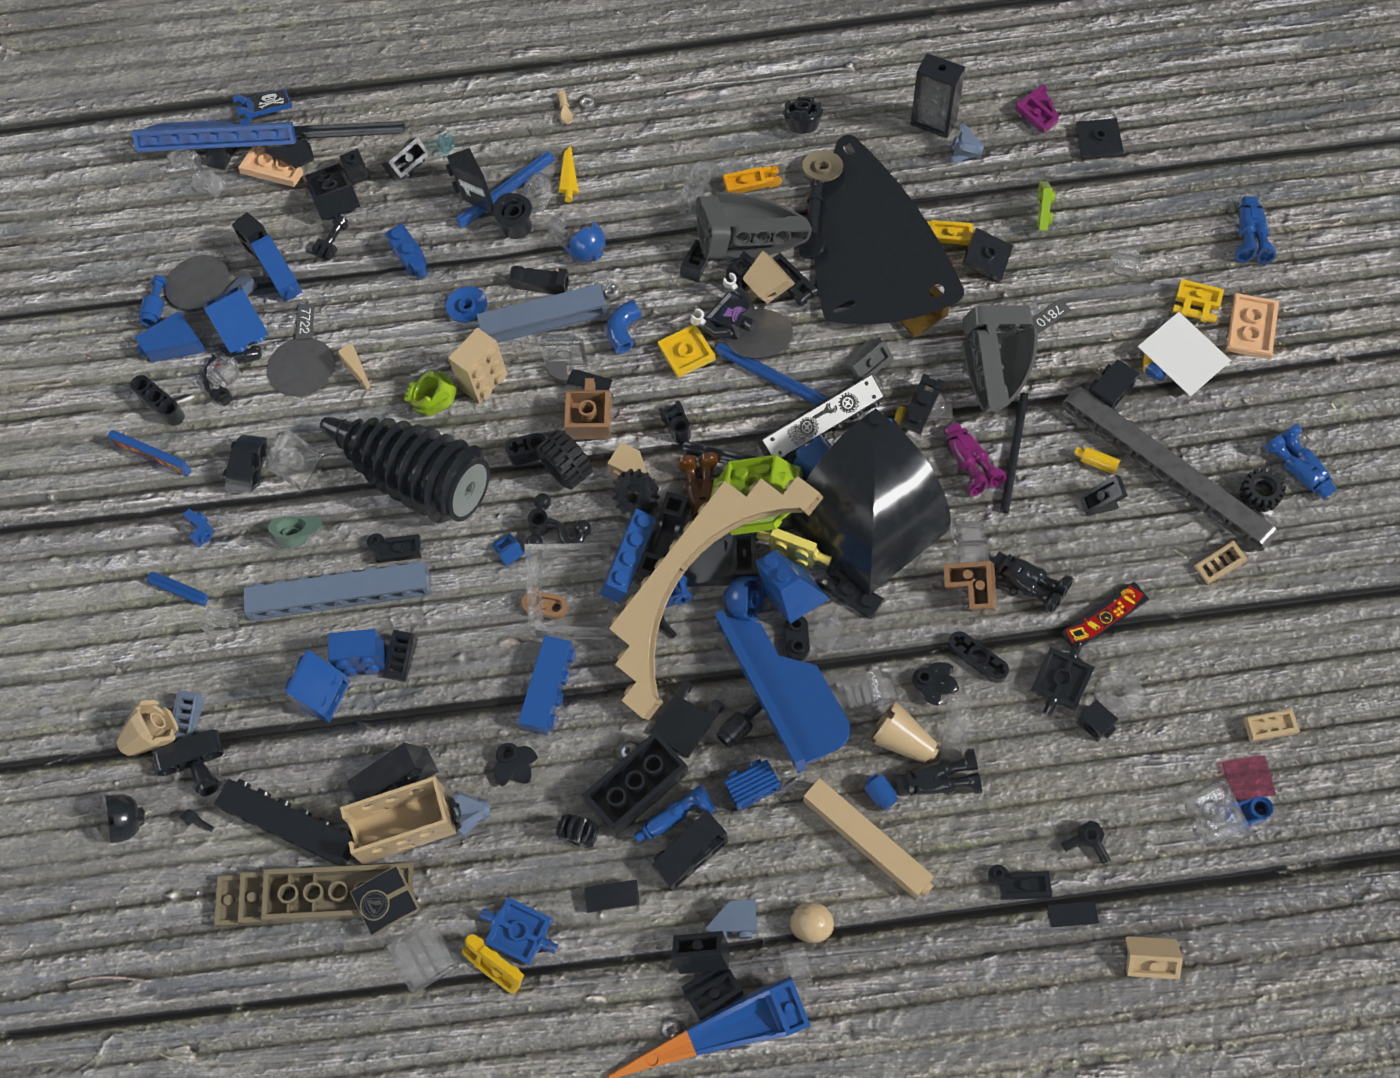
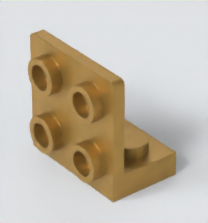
M935 285L929 290L930 295L933 297H939L943 294ZM950 306L924 316L899 322L913 337H917L947 317Z

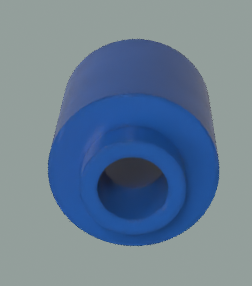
M875 773L865 781L866 786L863 789L877 808L880 807L882 811H885L899 800L896 797V791L883 774L878 776Z

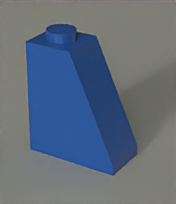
M269 234L250 244L284 302L303 293Z
M180 311L135 337L139 343L136 346L143 357L148 356L151 362L206 351Z

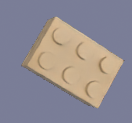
M476 328L448 357L460 391L479 404L484 399H487L491 395L492 390L506 378L507 371L497 341L479 328Z

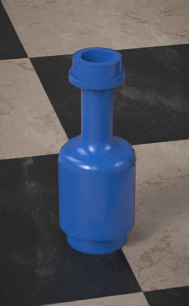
M161 275L153 277L151 280L153 285L152 293L146 295L142 300L138 317L139 322L146 327H152L160 322L164 307V301L160 298L162 288L166 287V278Z

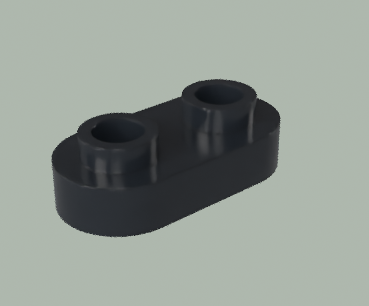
M803 616L791 624L786 620L785 639L787 655L790 659L803 661L810 652L808 622ZM794 623H799L801 626L799 628H794L792 625ZM799 644L802 646V649L796 650L794 646Z

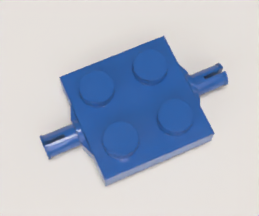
M509 897L497 914L483 908L481 911L483 914L480 913L479 915L480 919L491 923V930L485 944L529 966L541 948L555 954V949L559 947V944L546 939L547 931L553 919Z

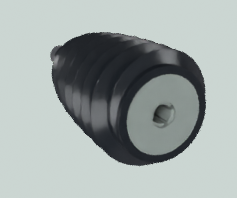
M324 417L320 422V429H322L323 433L333 439L339 448L344 449L346 458L352 461L356 471L363 474L369 483L375 484L381 492L388 493L392 499L402 502L405 507L415 509L419 515L428 516L433 522L444 523L451 519L456 522L464 521L476 511L485 496L490 479V468L487 461L484 460L483 451L479 446H469L465 440H455L450 434L441 435L436 429L426 430L420 424L412 426L410 422L404 420L396 423L393 418H386L380 422L378 418L373 417L364 423L362 419L348 421L347 419Z

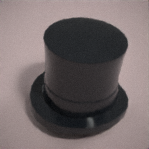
M506 193L498 197L493 206V213L497 222L502 225L503 233L513 239H519L528 235L532 229V221L530 219L532 204L530 200L518 193Z

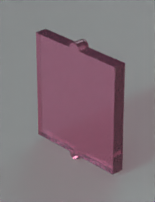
M1265 755L1222 762L1226 777L1225 784L1229 787L1233 802L1276 795L1271 778L1273 773L1269 771Z

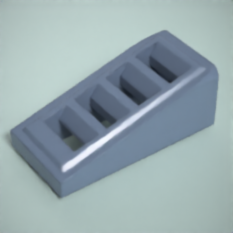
M178 690L172 715L178 728L187 730V734L176 732L174 736L176 735L175 741L195 734L205 702V698L202 695ZM191 701L193 704H186V702ZM183 711H191V714H185ZM181 719L189 720V724L180 723Z

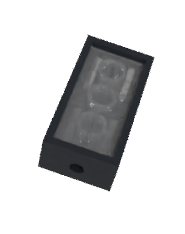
M926 53L916 73L911 126L948 139L957 122L965 66Z

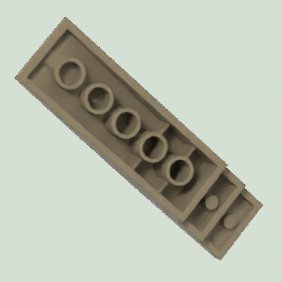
M414 863L265 869L264 872L240 873V875L217 876L214 926H250L362 918L350 891L395 866H399L412 893H414Z

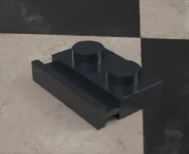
M730 969L705 972L681 987L700 1021L744 994Z

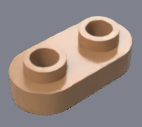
M530 591L522 598L524 611L532 616L561 619L568 611L566 600L560 595ZM532 603H538L536 607H531ZM559 606L560 610L553 611V608Z

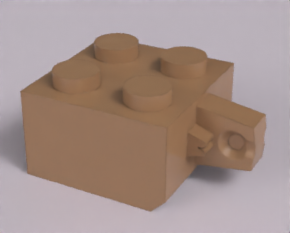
M585 378L584 390L566 391L565 432L573 440L611 439V391L595 390L594 378Z

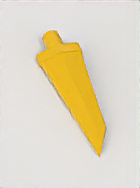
M571 145L563 154L558 192L565 194V202L568 203L573 201L574 194L579 193Z

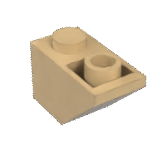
M620 442L607 463L611 476L617 479L618 475L631 468L634 472L637 469H641V472L646 473L640 451Z

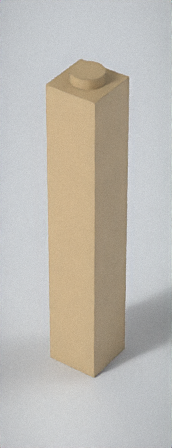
M819 778L804 795L803 802L914 899L917 900L920 895L925 897L934 887L931 884L934 876L823 780Z

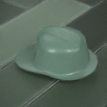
M282 516L272 520L268 525V530L270 534L277 538V541L282 546L297 547L305 544L309 539V535L314 534L321 528L322 520L317 516Z

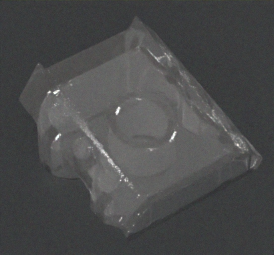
M1220 778L1184 797L1186 812L1192 815L1194 819L1192 825L1193 833L1197 837L1202 838L1207 847L1219 846L1220 843L1249 831V824L1226 778Z

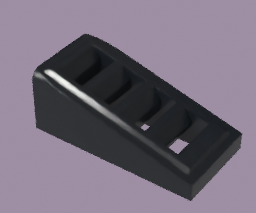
M697 239L680 267V276L695 282H699L710 260L705 259L703 252L697 251V249L702 251L700 241Z
M393 630L383 678L406 682L418 638L414 633ZM400 641H404V642H408V644L399 643V642H400ZM397 649L406 650V654L397 652ZM394 659H402L404 663L394 662ZM392 667L400 668L402 673L391 671Z

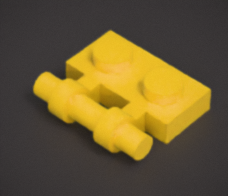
M1181 279L1175 301L1182 302L1183 306L1174 304L1172 313L1177 314L1180 312L1185 318L1187 316L1199 319V322L1203 323L1207 321L1216 323L1218 315L1211 314L1210 310H1219L1224 289ZM1194 305L1202 307L1203 309L1202 311L1191 309L1190 306Z

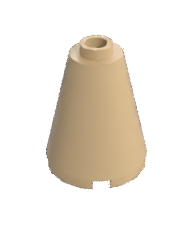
M896 701L887 708L876 724L877 733L872 731L869 737V742L922 763H925L927 760L931 762L939 751L936 748L937 742Z

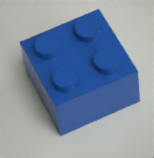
M375 628L328 633V660L347 677H353L356 673L377 674L379 671H384L386 644Z

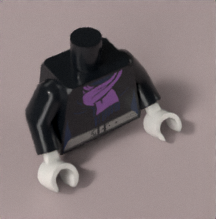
M729 273V277L733 282H727L725 278L723 279L724 287L732 289L733 292L728 291L704 319V312L701 309H695L694 314L699 318L693 315L690 317L693 325H702V329L715 339L732 338L737 340L746 331L754 333L758 329V322L755 321L756 317L753 312L754 305L744 289L736 285V276L733 273Z

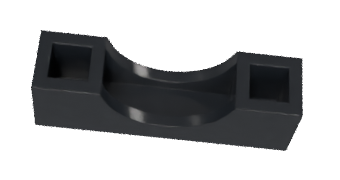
M667 491L659 511L658 524L649 548L643 552L636 570L639 582H642L645 577L650 576L654 572L658 560L662 557L665 558L670 551V545L674 540L679 539L690 510L688 497Z

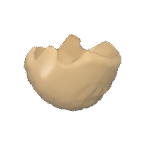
M807 902L797 906L790 919V927L794 936L807 943H819L826 940L832 934L835 923L830 911L822 904Z

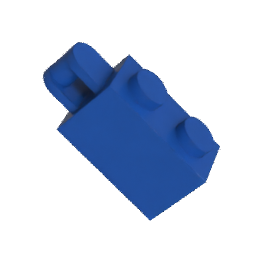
M403 223L385 232L384 234L390 248L409 275L414 273L420 279L425 278L428 275L423 251Z

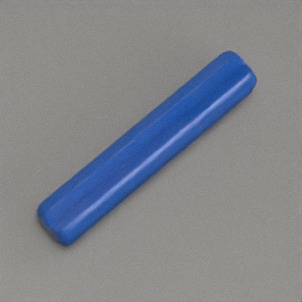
M150 572L147 577L149 584L201 606H205L209 600V596L206 593L157 572Z

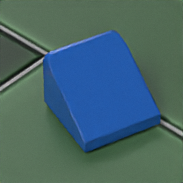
M508 533L491 545L505 565L511 564L524 555L519 542L511 533Z

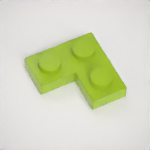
M1039 181L1037 227L1039 230L1048 231V225H1052L1053 212H1050V206L1055 202V191H1053L1048 182Z

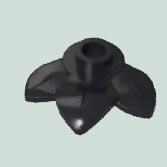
M936 662L929 668L916 670L913 674L912 682L914 686L921 690L923 699L932 705L938 706L940 704L941 695L959 691L956 680L950 676L953 666L949 663ZM926 676L929 679L927 681H923L920 679V677Z
M513 743L500 745L496 751L498 762L493 769L497 783L503 787L511 778L518 783H529L532 776L529 764L538 759L535 751L528 746L517 747ZM512 752L511 758H504L505 753Z

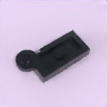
M374 533L367 539L368 547L375 551L377 563L422 558L421 537L419 534L390 537L385 540L381 534Z
M998 864L990 867L988 871L990 882L994 885H999L1000 900L1052 897L1049 871L1008 874L1007 869Z

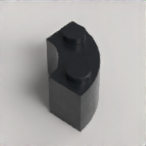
M242 434L236 441L232 442L227 469L223 471L225 490L252 492L260 485L261 469L267 459V437Z

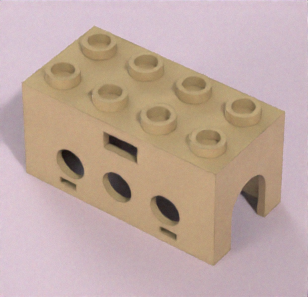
M436 776L340 807L342 818L348 823L353 835L354 842H348L350 852L362 864L457 834L445 788Z

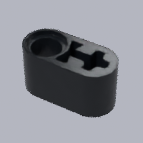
M532 433L510 439L505 445L509 461L517 466L539 461L540 459L534 447L539 445L546 437L541 433Z

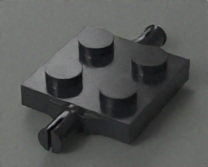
M1078 641L1073 642L1070 652H1061L1050 647L1030 690L1047 700L1042 711L1046 715L1050 707L1047 716H1052L1056 704L1075 711L1095 667L1083 662L1078 657L1083 647V644L1080 643L1077 650H1075Z

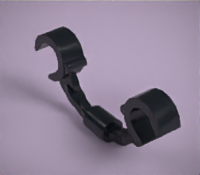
M219 346L221 352L225 353V355L222 357V360L217 361L221 358H216L212 354V358L208 360V364L202 373V384L206 391L209 392V395L216 401L221 395L226 394V397L221 400L222 405L226 406L232 401V395L229 390L223 386H220L218 389H211L210 387L211 373L209 371L212 366H215L213 364H219L223 367L224 362L228 363L230 361L229 351L225 347Z

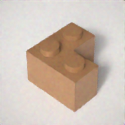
M982 561L944 564L945 588L949 590L968 589L970 610H997L994 563Z

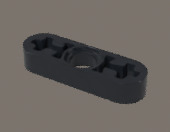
M957 631L950 636L948 648L957 657L994 683H1001L1007 678L1009 666L1000 657L965 632ZM962 639L964 641L963 646L956 647L955 642ZM971 645L972 648L969 650L968 655H966V648L969 649V646ZM974 652H981L984 654L985 660L980 663L975 662L972 659V654ZM989 659L992 660L991 664L988 665V668H984L987 665ZM998 667H1001V673L995 675L993 673L994 668L997 669Z

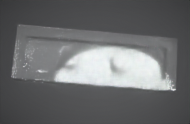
M948 694L940 759L949 760L951 763L964 757V752L967 749L972 698Z

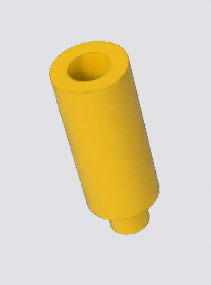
M1087 446L1085 449L1077 447L1074 452L1075 456L1081 458L1080 462L1112 475L1115 474L1120 462L1117 458Z

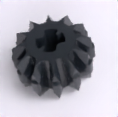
M566 814L562 815L558 822L556 835L559 840L565 843L590 848L593 847L594 842L597 840L599 827L595 822L584 817Z

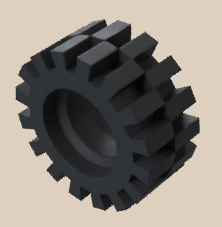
M1257 468L1253 472H1249L1239 490L1242 491L1240 498L1245 497L1242 502L1244 504L1249 502L1248 508L1252 510L1255 506L1257 512H1260L1262 508L1263 512L1275 509L1286 493V485H1283L1285 481L1283 478L1278 479L1280 477L1278 472L1276 475H1273L1274 470L1270 469L1266 472V468H1261L1260 471ZM1256 484L1266 485L1271 490V495L1262 496L1258 494L1254 486Z

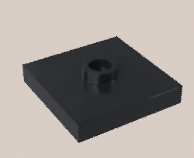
M1117 118L1076 121L1075 128L1081 159L1123 155L1124 150Z
M975 228L962 265L999 283L1003 278L1013 245L979 228Z

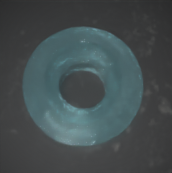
M449 133L440 135L437 139L438 150L445 154H449L453 150L455 141L452 135Z

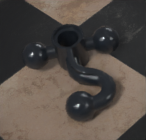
M540 493L534 499V505L537 509L531 510L528 514V524L532 534L527 537L525 545L531 551L540 550L543 546L541 536L546 534L549 529L557 530L559 539L564 546L576 548L590 534L592 526L587 520L577 521L574 525V531L577 536L574 539H570L564 524L555 519L548 518L545 510L550 507L551 498L545 493ZM536 520L544 521L542 524L539 525L534 524Z

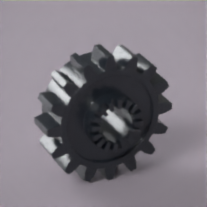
M631 468L626 472H622L613 481L615 486L611 488V491L616 493V495L612 497V500L618 501L616 508L622 507L623 514L630 512L631 517L636 508L650 514L658 506L656 501L660 499V495H658L659 487L656 486L655 479H652L648 472L643 473L641 469H637L634 472Z

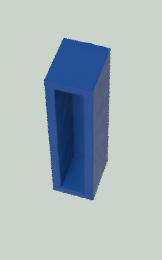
M636 508L628 520L599 595L619 604L626 596L656 522V517Z
M544 635L518 720L521 730L548 736L550 729H554L557 720L555 715L556 708L561 706L563 700V693L561 691L563 685H567L570 676L568 671L569 664H573L576 656V650H574L571 641Z

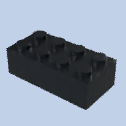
M655 731L585 791L582 796L586 804L617 837L688 775V766Z

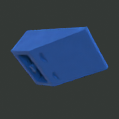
M307 649L305 654L299 658L293 677L288 679L285 693L305 714L330 723L350 680L344 673Z

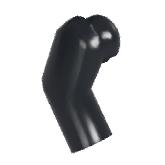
M253 345L248 351L230 355V362L236 365L259 360L262 357V349L260 346Z

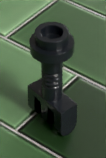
M337 215V217L333 218L334 226L325 241L318 238L312 247V252L319 253L323 257L326 255L328 259L333 258L338 250L333 243L341 229L346 230L348 227L347 223L349 221L342 215Z

